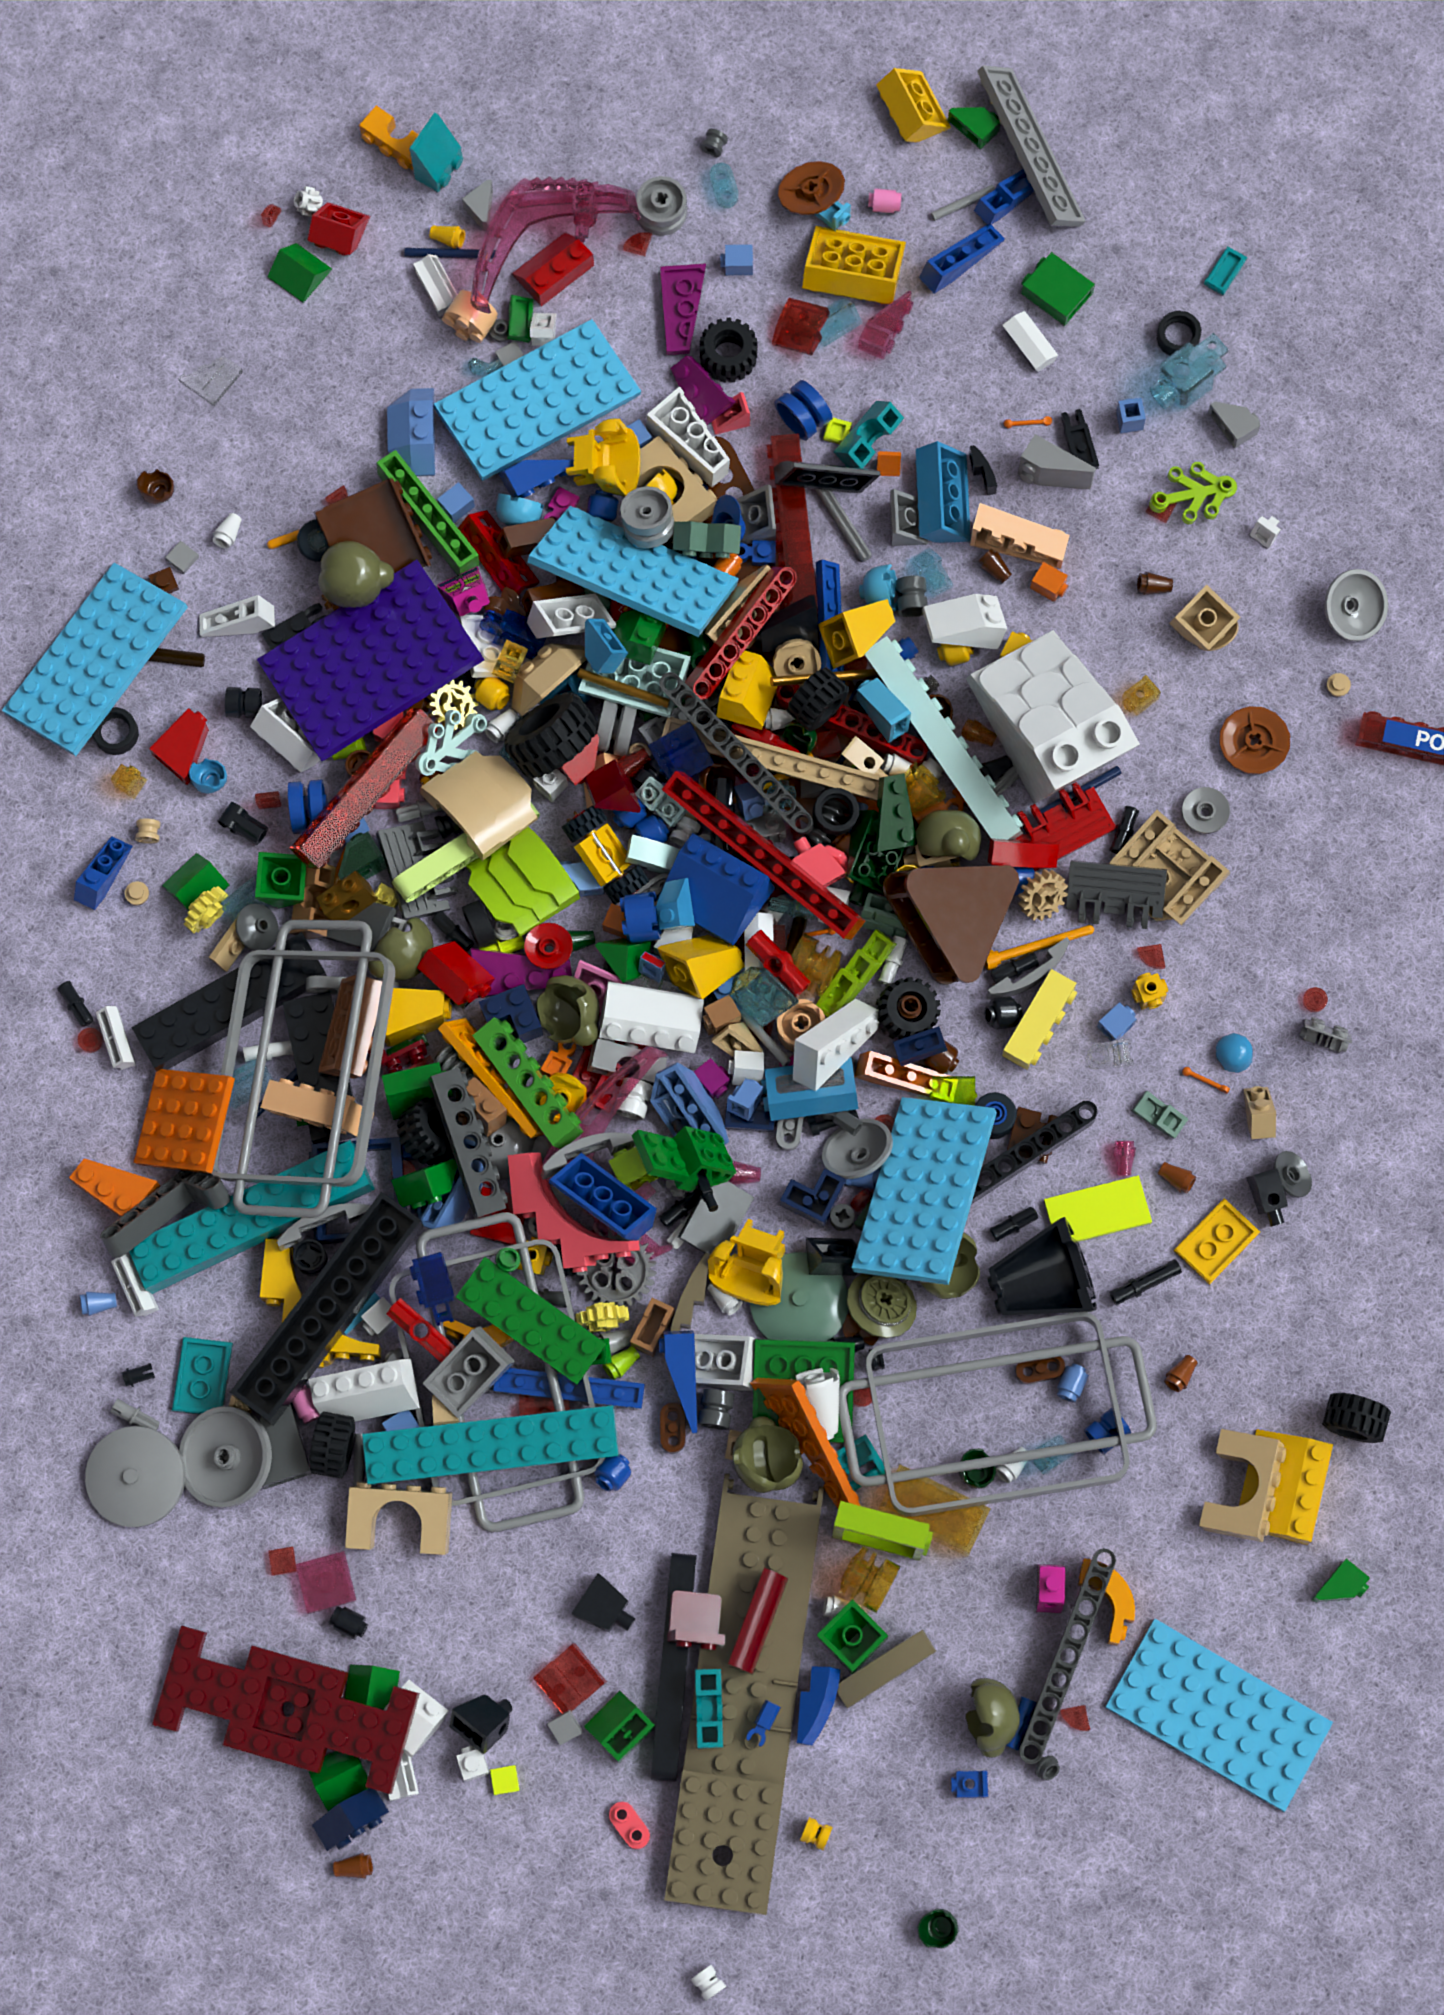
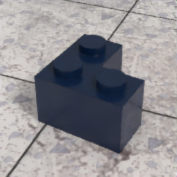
M524 984L479 1001L486 1024L494 1017L502 1022L506 1020L509 1024L513 1023L517 1036L523 1043L543 1036L542 1026Z
M825 1168L813 1190L791 1179L780 1199V1206L824 1228L832 1209L835 1207L846 1186V1179Z
M368 1788L337 1804L314 1822L312 1827L326 1851L335 1847L341 1850L352 1843L350 1838L353 1840L365 1833V1828L368 1827L369 1830H372L383 1823L381 1818L388 1814L389 1811L377 1790Z

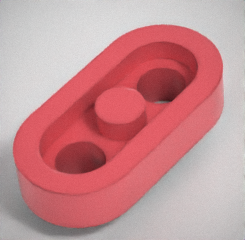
M626 1802L614 1804L610 1809L609 1818L624 1841L633 1849L645 1847L650 1840V1833L641 1818L630 1804ZM619 1810L626 1811L627 1816L625 1819H618L617 1813ZM634 1831L642 1833L640 1840L635 1841L632 1838Z

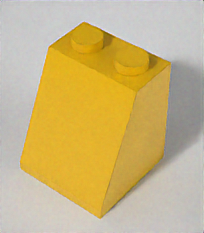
M888 599L842 612L818 624L833 669L862 657L893 625L895 619Z
M710 935L670 943L657 948L661 959L666 962L665 968L673 987L702 1000L745 967L741 958L742 953L737 946H732Z
M393 988L385 1036L386 1046L392 1047L407 1039L411 1040L420 1034H427L437 1030L444 1022H447V1019L452 1018L450 999L440 990Z

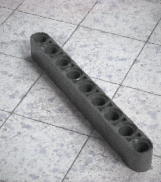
M668 672L662 675L659 682L660 688L795 832L800 835L809 834L814 828V820L810 814L677 674ZM670 679L677 680V687L673 690L666 689V682ZM686 696H692L694 698L692 706L683 707L682 700ZM703 713L710 715V721L705 725L698 723V718ZM725 731L727 734L726 739L722 742H716L714 739L716 732ZM735 748H741L743 750L742 757L736 760L732 759L731 751ZM751 765L759 766V773L755 777L747 775V769ZM769 782L775 783V791L772 794H765L763 790L765 784ZM783 800L792 801V808L787 812L780 810V804ZM800 817H806L809 820V824L805 829H798L796 826V822Z
M1098 1549L1089 1564L1020 1745V1756L1026 1763H1037L1043 1756L1116 1564V1557L1109 1549ZM1104 1552L1111 1556V1563L1107 1567H1101L1097 1563L1098 1555ZM1097 1576L1102 1580V1587L1098 1591L1089 1589L1088 1581L1091 1577ZM1084 1600H1088L1093 1604V1610L1088 1615H1083L1079 1611V1604ZM1075 1624H1079L1084 1628L1083 1636L1078 1639L1072 1638L1070 1635V1628ZM1066 1648L1072 1649L1075 1653V1658L1069 1663L1062 1661L1060 1657L1062 1650ZM1057 1672L1063 1673L1066 1677L1065 1683L1059 1687L1053 1685L1051 1681L1053 1674ZM1048 1696L1054 1697L1057 1702L1056 1707L1050 1711L1042 1706L1043 1699ZM1042 1720L1047 1723V1731L1044 1734H1036L1033 1731V1725L1036 1721ZM1027 1745L1037 1746L1038 1754L1035 1758H1027L1024 1755V1749Z

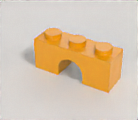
M376 105L359 125L362 139L370 145L374 143L385 156H392L397 159L398 164L402 168L413 170L409 148L419 134L411 130L402 139L391 137L390 134L396 128L394 117Z

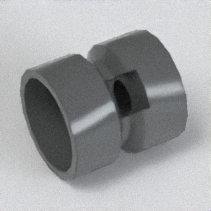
M912 575L896 580V594L900 597L897 599L898 615L902 617H918L923 615L922 609L928 605L927 597L924 596V593L927 592L926 579L924 577Z
M703 1389L701 1404L704 1406V1409H701L699 1412L698 1425L706 1428L729 1430L731 1415L728 1411L733 1409L735 1394L717 1389Z

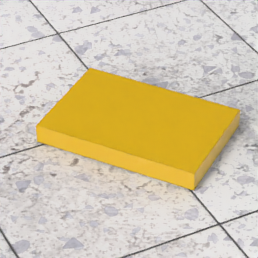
M1224 1198L1174 1249V1252L1210 1285L1257 1237L1260 1231Z

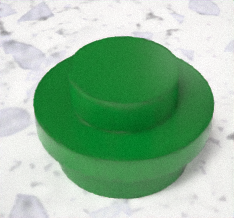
M509 1247L501 1249L495 1258L497 1267L504 1272L515 1271L521 1261L519 1253Z

